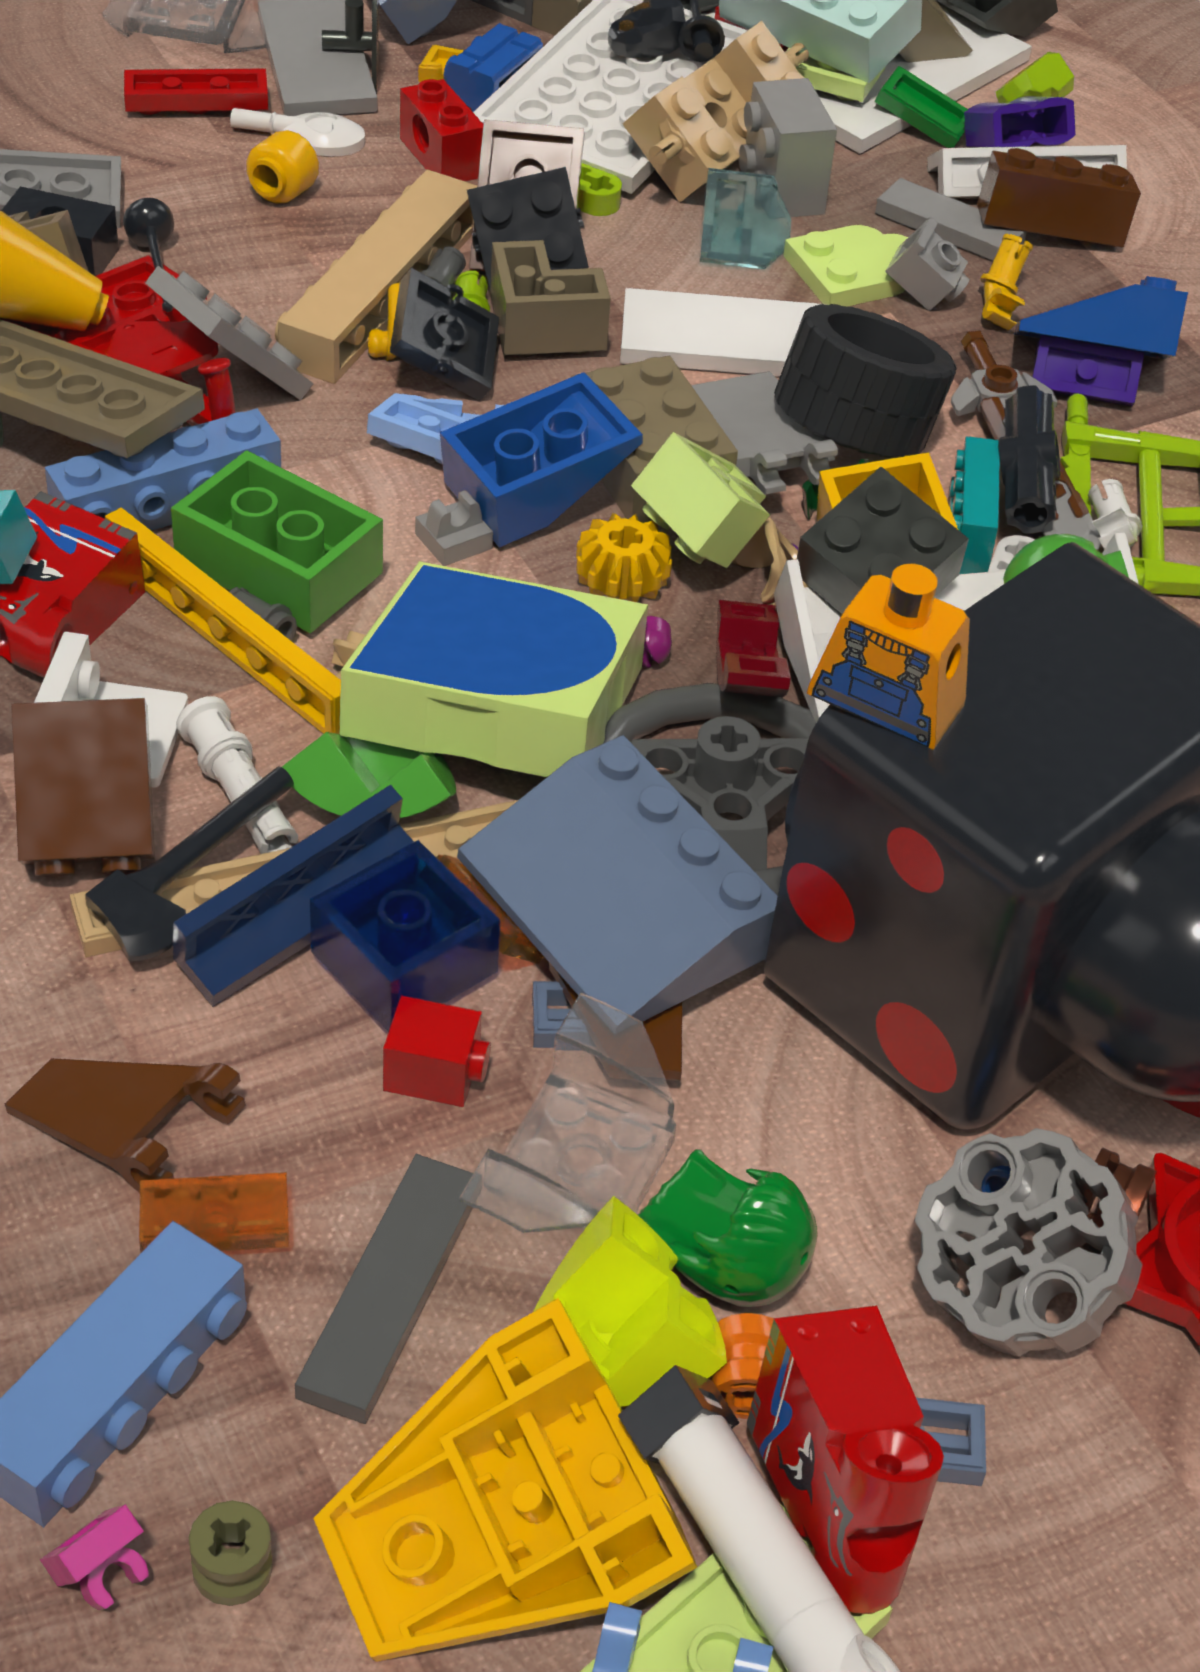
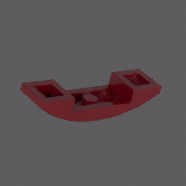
M719 600L716 658L718 684L722 692L785 697L787 695L791 677L787 659L779 658L776 643L779 618L776 605Z

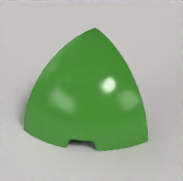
M325 732L282 766L292 777L294 782L293 788L300 795L324 810L340 816L389 785H392L403 798L400 819L428 811L448 800L456 793L453 775L442 754L424 753L340 736L331 732Z

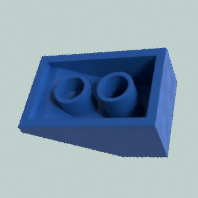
M1146 276L1145 280H1141L1140 285H1130L1021 319L1016 324L1014 334L1033 338L1047 335L1142 351L1144 356L1167 359L1176 356L1188 292L1176 291L1177 281Z
M583 372L441 431L440 442L444 483L457 498L459 492L466 490L480 506L482 520L493 531V541L500 548L548 527L643 443V434L590 377Z

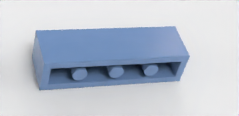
M172 1221L0 1398V1498L43 1528L62 1507L70 1508L78 1503L90 1488L95 1471L116 1448L123 1450L131 1445L142 1431L148 1413L167 1392L174 1394L181 1390L193 1375L200 1356L217 1338L220 1340L226 1339L239 1326L247 1308L243 1265L175 1221Z

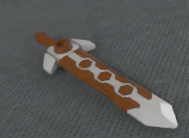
M968 331L963 337L961 343L976 371L971 374V379L968 377L963 379L951 397L950 403L956 415L961 416L974 412L977 407L978 411L982 413L994 439L999 440L1000 437L1005 436V400L1016 393L1017 387L1036 385L1044 393L1052 394L1053 407L1057 406V399L1049 387L1025 372L1021 376L1017 369L1006 365H997L981 331ZM1060 461L1061 478L1055 481L1057 497L1056 520L1049 522L1041 533L1043 536L1052 534L1080 536L1093 542L1095 549L1098 551L1101 546L1098 538L1101 536L1092 523L1093 519L1080 493L1075 490Z

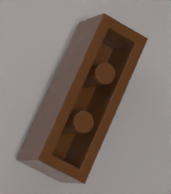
M1011 148L1007 153L992 150L977 207L985 225L1124 247L1141 192L1133 175L1123 167L1112 164H1105L1101 169L1083 166L1080 161L1070 157L1058 156L1053 161L1036 158L1033 153L1024 149Z

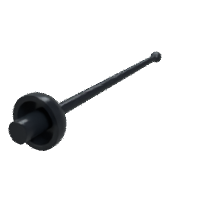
M690 0L692 18L688 19L680 29L678 36L679 47L683 55L692 61H709L723 49L725 43L724 31L717 20L710 16L701 15L698 0Z
M155 198L136 200L124 213V230L133 243L150 249L155 269L157 266L163 268L159 246L165 244L173 234V213L161 200ZM163 299V311L171 312L173 306Z

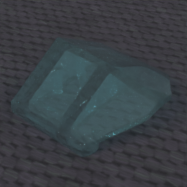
M708 168L700 228L699 262L766 269L784 253L785 239L790 238L792 219L779 193L775 176Z

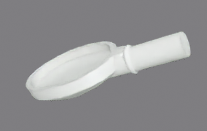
M233 108L231 112V127L270 132L271 134L286 130L296 132L309 141L318 156L351 155L359 152L365 145L364 129L359 124L333 113L314 112L287 116L277 114L275 111L273 113L238 108Z

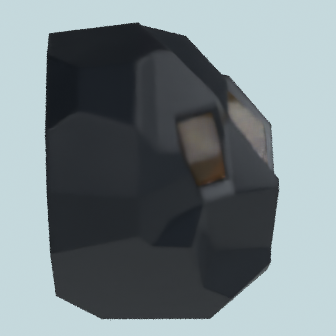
M644 0L642 3L627 9L620 19L611 24L608 31V44L615 54L628 58H649L672 53L679 48V32L682 25L686 22L683 4L680 0Z

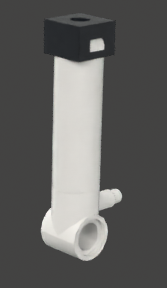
M675 1365L618 1415L643 1458L660 1464L769 1642L774 1646V1650L788 1672H900L885 1651L871 1638L865 1636L732 1430L740 1422L712 1380Z

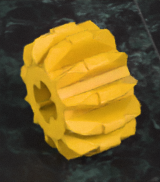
M612 513L609 521L592 519L590 529L581 532L580 540L577 542L576 571L579 576V583L589 586L590 594L606 595L611 598L626 599L632 602H638L640 596L656 599L658 590L661 587L667 586V580L671 576L672 547L669 535L659 532L658 525L654 521L640 522L637 514H634L629 519L620 518L616 513Z

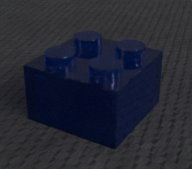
M419 840L310 898L311 952L388 1033L401 995L444 1004L498 972L500 919Z

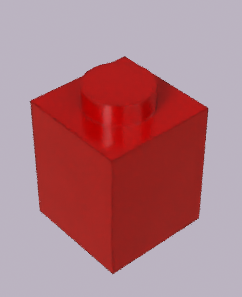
M401 995L383 1047V1091L464 1107L471 1082L483 1083L490 1058L491 1042L481 1040L482 1012Z

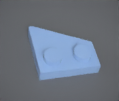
M394 393L368 414L367 434L384 439L393 447L412 449L434 457L438 463L443 464L440 432L480 415L462 413L463 401L427 399L416 395ZM495 404V409L504 405Z

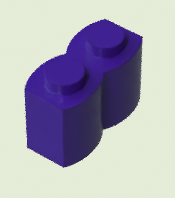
M1026 96L1017 98L1009 103H980L964 112L966 146L969 148L1059 145L1069 141L1076 135L1074 101L1064 97Z

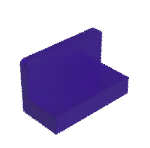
M1047 335L1040 336L1035 350L1036 358L1032 377L1049 387L1053 393L1067 396L1079 393L1091 400L1133 406L1135 404L1144 352Z

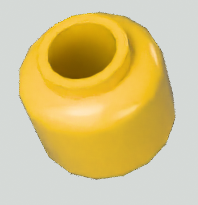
M289 130L279 131L251 149L246 160V172L252 187L265 200L276 204L288 203L314 184L319 174V161L314 148L307 139L296 132Z

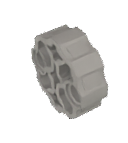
M1038 1128L1033 1129L1024 1136L1007 1138L989 1133L976 1138L958 1149L954 1163L940 1180L926 1186L915 1217V1222L921 1231L922 1251L917 1268L923 1284L932 1299L950 1315L955 1316L967 1327V1330L984 1345L1002 1353L1019 1357L1029 1351L1053 1348L1069 1353L1100 1337L1104 1321L1113 1313L1118 1305L1132 1299L1143 1265L1136 1254L1135 1226L1138 1216L1131 1200L1108 1167L1098 1165L1091 1157L1083 1153L1070 1137ZM1001 1165L1010 1166V1178L1005 1186L995 1192H982V1180L988 1171ZM1087 1189H1090L1094 1196L1101 1200L1099 1206L1103 1213L1101 1217L1104 1225L1100 1228L1087 1216L1089 1211L1086 1202L1088 1201L1084 1195ZM1032 1230L1035 1233L1032 1237L1035 1249L1024 1255L1021 1252L1024 1248L1021 1236ZM959 1234L971 1235L975 1239L968 1242L960 1237ZM1088 1243L1102 1252L1101 1254L1091 1253L1080 1246ZM957 1257L970 1266L966 1271L969 1281L967 1286L970 1290L968 1297L955 1286L960 1281L957 1269H959L956 1264ZM1060 1293H1075L1077 1296V1306L1073 1315L1061 1323H1047L1045 1314L1050 1300Z

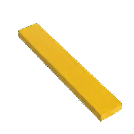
M122 507L105 515V519L137 532L145 590L323 734L325 732L340 733L341 680Z

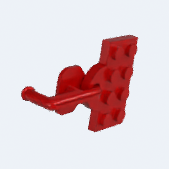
M150 255L95 276L102 281L101 293L108 295L109 298L99 325L96 326L89 323L84 332L0 318L1 320L186 384L189 383L182 379L181 372L200 365L198 372L204 375L208 397L203 394L205 409L186 422L194 426L236 413L232 382L228 369L231 365L230 359H213L219 352V346L216 341L208 337L192 322H188L189 320L174 307L171 312L163 311L162 297L145 283L155 270ZM163 264L165 271L175 278L179 277V274Z

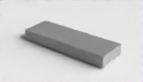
M899 178L877 198L876 214L914 230H917L929 217H932L938 222L934 231L943 240H947L956 247L991 261L996 256L1004 234H1012L1023 238L1020 243L1022 245L1025 241L1027 231L985 225L978 208L903 178Z

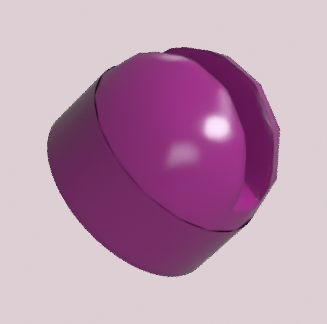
M647 616L642 667H651L652 661L660 664L667 659L672 646L671 627L662 618Z

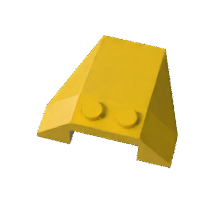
M559 1298L490 1336L313 1518L369 1655L375 1662L607 1613L609 1602L630 1607L697 1568L683 1528L649 1461L643 1458L618 1417L622 1409Z

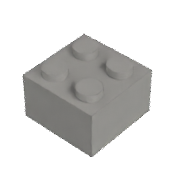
M809 78L753 82L751 102H746L744 107V123L747 137L746 144L741 145L739 149V165L741 172L747 174L752 183L755 199L761 201L770 219L825 214L837 128Z

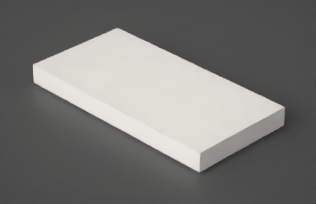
M626 288L620 363L630 364L652 357L670 355L679 369L740 374H757L770 371L774 376L780 377L805 310L819 304Z

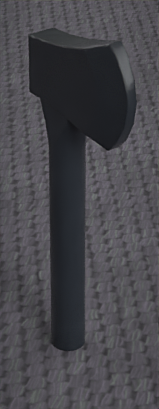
M278 766L156 862L127 875L117 869L85 894L87 907L110 930L129 961H142L157 957L172 948L173 922L184 916L186 910L160 895L174 880L294 786L292 777L284 768Z

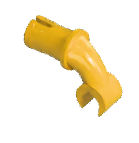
M1012 234L1003 235L1002 242L989 272L983 273L980 277L981 282L984 283L985 305L982 316L1006 330L1012 329L1017 324V322L1011 320L1012 312L1018 306L1025 305L1024 299L1016 296L1019 289L1015 284L1029 253L1033 249V245L1030 242L1024 241L1022 245L1020 243L1023 238Z

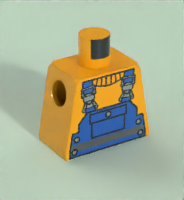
M900 565L893 570L891 579L883 575L871 576L840 617L808 685L807 694L934 750L965 704L970 619L964 610L934 598L938 584L937 577L930 569L922 565Z

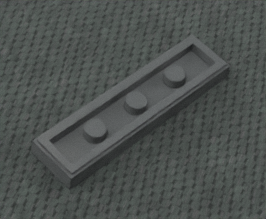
M415 1154L295 1383V1399L366 1424L481 1192L482 1176Z

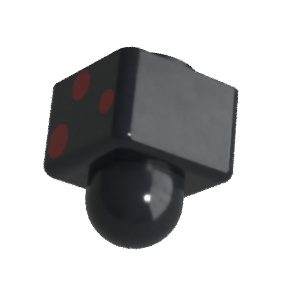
M1069 542L1060 546L964 610L970 619L966 700L964 707L934 750L830 704L820 716L810 734L804 759L792 786L786 809L785 833L788 845L764 965L765 975L946 1123L958 1129H976L992 1122L1074 1053L1115 1083L1139 1094L1179 1102L1200 1101V624L1077 543Z

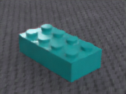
M966 436L963 450L957 449L954 470L959 471H956L955 477H951L949 497L954 498H950L949 506L958 530L969 538L959 574L988 572L998 531L999 440Z

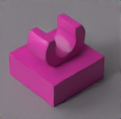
M126 1504L105 1510L40 1559L58 1587L80 1581L83 1598L91 1607L97 1610L107 1609L114 1603L102 1582L103 1573L110 1564L120 1566L132 1584L141 1582L149 1576L147 1564L143 1557L135 1550L124 1547L144 1532Z

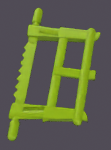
M1079 393L1071 395L1067 401V421H1064L1062 431V446L1065 456L1061 457L1060 461L1065 467L1075 490L1080 493L1090 515L1091 504L1088 499V492L1091 489L1090 458L1139 463L1140 516L1143 526L1141 530L1142 558L1132 557L1138 583L1154 594L1200 596V566L1165 561L1164 526H1200V507L1163 508L1161 465L1200 468V441L1140 430L1138 433H1131L1088 425L1087 398Z

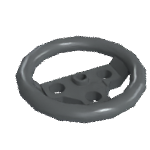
M702 683L655 690L615 711L606 724L603 744L624 735L655 768H666L675 772L662 776L778 896L783 865L767 868V821L788 804L797 773L785 774L777 771L775 768L788 767L797 772L799 771L804 759L808 739L816 724L811 711L781 697L722 692L719 684ZM709 719L700 727L697 739H640L667 725ZM754 726L781 738L761 739L759 732ZM731 812L742 816L744 819L728 820L718 814Z

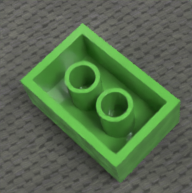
M247 450L171 507L173 542L176 551L228 590L234 587L241 589L242 587L271 605L280 603L289 607L292 616L297 621V627L309 633L316 630L383 573L382 518Z

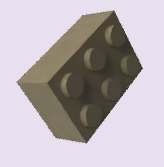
M670 355L652 357L640 362L611 368L604 367L586 372L590 379L643 434V443L601 479L626 519L637 514L638 520L642 523L653 521L642 510L647 502L631 485L673 432L736 465L738 450Z

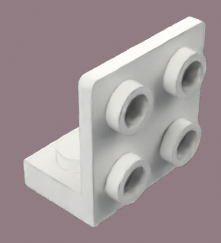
M64 632L34 703L145 698L148 705L152 787H158L179 734L176 721L181 711L188 705L187 694L99 681L100 667L98 662L91 661L89 636Z

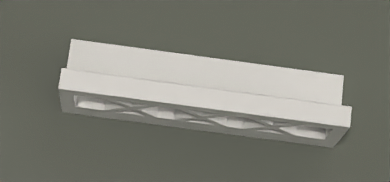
M1126 145L942 148L927 157L928 172H938V193L953 199H979L992 150L1007 153L1011 148L1027 150L1033 153L1036 158L1054 161L1058 156H1065L1080 161L1083 166L1101 169L1105 164H1112L1127 169Z

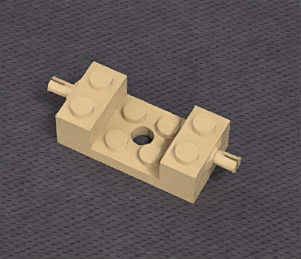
M760 21L685 78L683 76L654 95L622 123L679 203L739 159L740 146L746 144L747 137L744 123V107L746 102H751L753 82L804 78L796 67L807 61L809 52L806 49L800 55H795L805 47L802 43H795L784 52L777 39L771 34L763 21Z

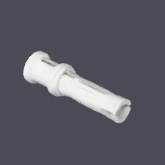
M206 696L193 701L181 711L176 721L177 730L184 741L195 746L199 753L198 765L205 776L220 782L230 802H233L261 780L262 777H260L251 761L252 745L245 734L235 731L230 723L231 711L224 700L216 696ZM274 801L245 824L261 854L291 848V844L288 843L284 835H286L290 843H297L298 841L297 832L282 813L277 801Z

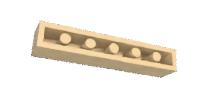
M426 170L412 185H408L404 189L402 195L389 209L382 211L378 220L364 234H360L356 238L354 244L340 259L333 261L329 270L314 285H310L306 289L304 295L288 312L286 311L281 314L275 327V339L302 360V363L297 368L300 373L335 384L368 349L369 332L372 329L384 331L387 328L389 286L400 283V280L410 268L419 272L427 270L435 253L440 248L443 250L445 247L450 246L459 250L472 236L474 220L467 190L477 188V185Z

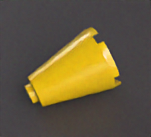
M0 210V318L81 332L86 330L89 323L98 326L109 298L108 295L101 293L102 281Z

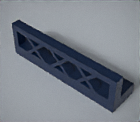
M392 785L379 791L173 922V959L212 1007L425 868L427 856L399 825L403 798Z

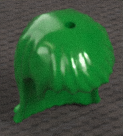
M695 1149L670 1180L662 1184L658 1194L652 1197L648 1205L641 1209L637 1215L677 1255L678 1261L674 1267L705 1292L723 1301L742 1307L765 1306L783 1298L796 1286L807 1271L815 1252L818 1237L817 1224L813 1211L806 1202L804 1195L796 1184L782 1173L752 1168L746 1169V1173L757 1180L755 1185L729 1174L707 1158L702 1149Z

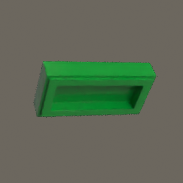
M901 66L896 68L874 101L946 148H954L965 133L964 112L968 109Z

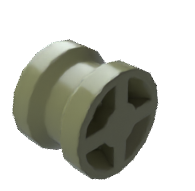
M231 1500L216 1503L202 1511L193 1522L188 1537L194 1584L201 1595L213 1603L227 1606L247 1603L260 1595L270 1581L273 1563L270 1549L271 1535L269 1523L261 1511L248 1503ZM243 1542L245 1545L240 1549H226L222 1543Z

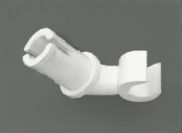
M1114 479L1103 480L1102 484L1108 499H1103L1097 484L1092 486L1088 492L1089 502L1093 505L1098 518L1092 521L1101 536L1098 539L1105 550L1114 533H1126L1130 548L1138 541L1137 536L1141 533L1142 522L1140 517L1131 513L1123 493L1122 484Z

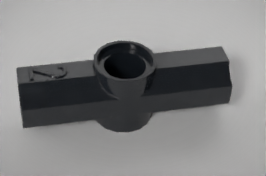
M1036 385L1017 387L1016 393L1005 400V436L999 438L1001 473L1005 486L1007 524L1019 528L1023 533L1042 532L1049 522L1056 520L1057 497L1055 481L1061 478L1058 438L1056 430H1054L1052 394L1044 393Z

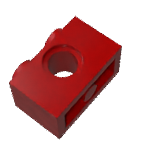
M428 79L421 81L418 85L400 88V140L426 170L465 182L478 179L484 125L444 79Z

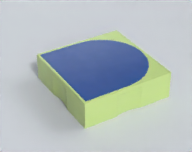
M419 561L341 669L339 735L424 753L461 756L498 768L548 777L572 757L603 744L607 722L614 712L622 707L642 668L648 604Z

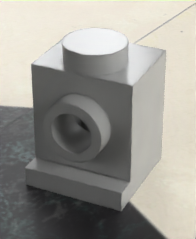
M929 217L898 247L885 271L928 311L935 307L943 298L949 302L954 300L964 290L970 280L963 273L968 261L961 256L954 244L943 240L934 231L938 222L932 217Z

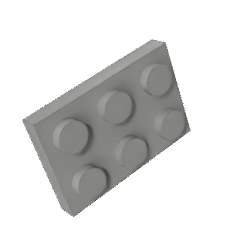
M157 266L145 282L208 337L299 400L304 397L314 384L297 370L302 363L301 359L277 341L270 348L269 344L272 342L271 335L246 315L242 319L241 313L217 294H214L210 301H207L205 298L210 291L185 271H182L179 277L175 278L163 268Z

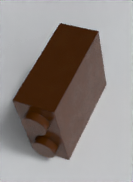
M145 698L11 704L18 861L24 866L35 865V876H65L75 874V863L101 862L102 873H113L117 869L126 873L141 870V860L155 859L148 705Z

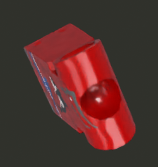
M40 491L24 507L37 538L13 584H0V656H3L14 665L45 678L64 632L88 635L89 645H91L145 593L137 532Z
M877 1305L774 1318L747 1420V1426L793 1525L802 1537L810 1539L813 1545L811 1553L847 1609L852 1613L873 1614L889 1607L899 1595L944 1459L940 1444L928 1432L920 1428L924 1418Z

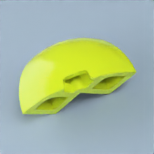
M613 1196L592 1219L570 1248L547 1284L534 1311L559 1298L620 1407H626L675 1365L709 1378L727 1363L722 1333L709 1302L706 1298H697L684 1289L678 1276L671 1271L678 1261L677 1255L642 1218Z

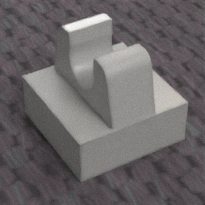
M466 490L459 492L458 502L445 506L439 499L435 500L430 504L428 513L415 517L416 536L443 566L492 549L493 531L482 520L479 504Z

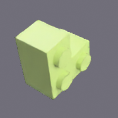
M674 432L631 485L647 502L642 508L644 513L664 529L669 530L671 527L679 536L674 542L675 545L686 556L699 564L706 558L727 568L770 516L760 505L766 495L735 464Z

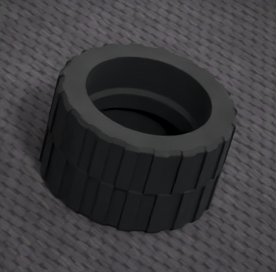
M819 304L806 309L776 385L774 397L785 414L793 418L802 427L809 429L822 438L831 439L838 445L866 454L886 458L904 457L920 454L925 449L956 374L957 367L951 355L942 349L939 344L900 322L859 308L837 304Z

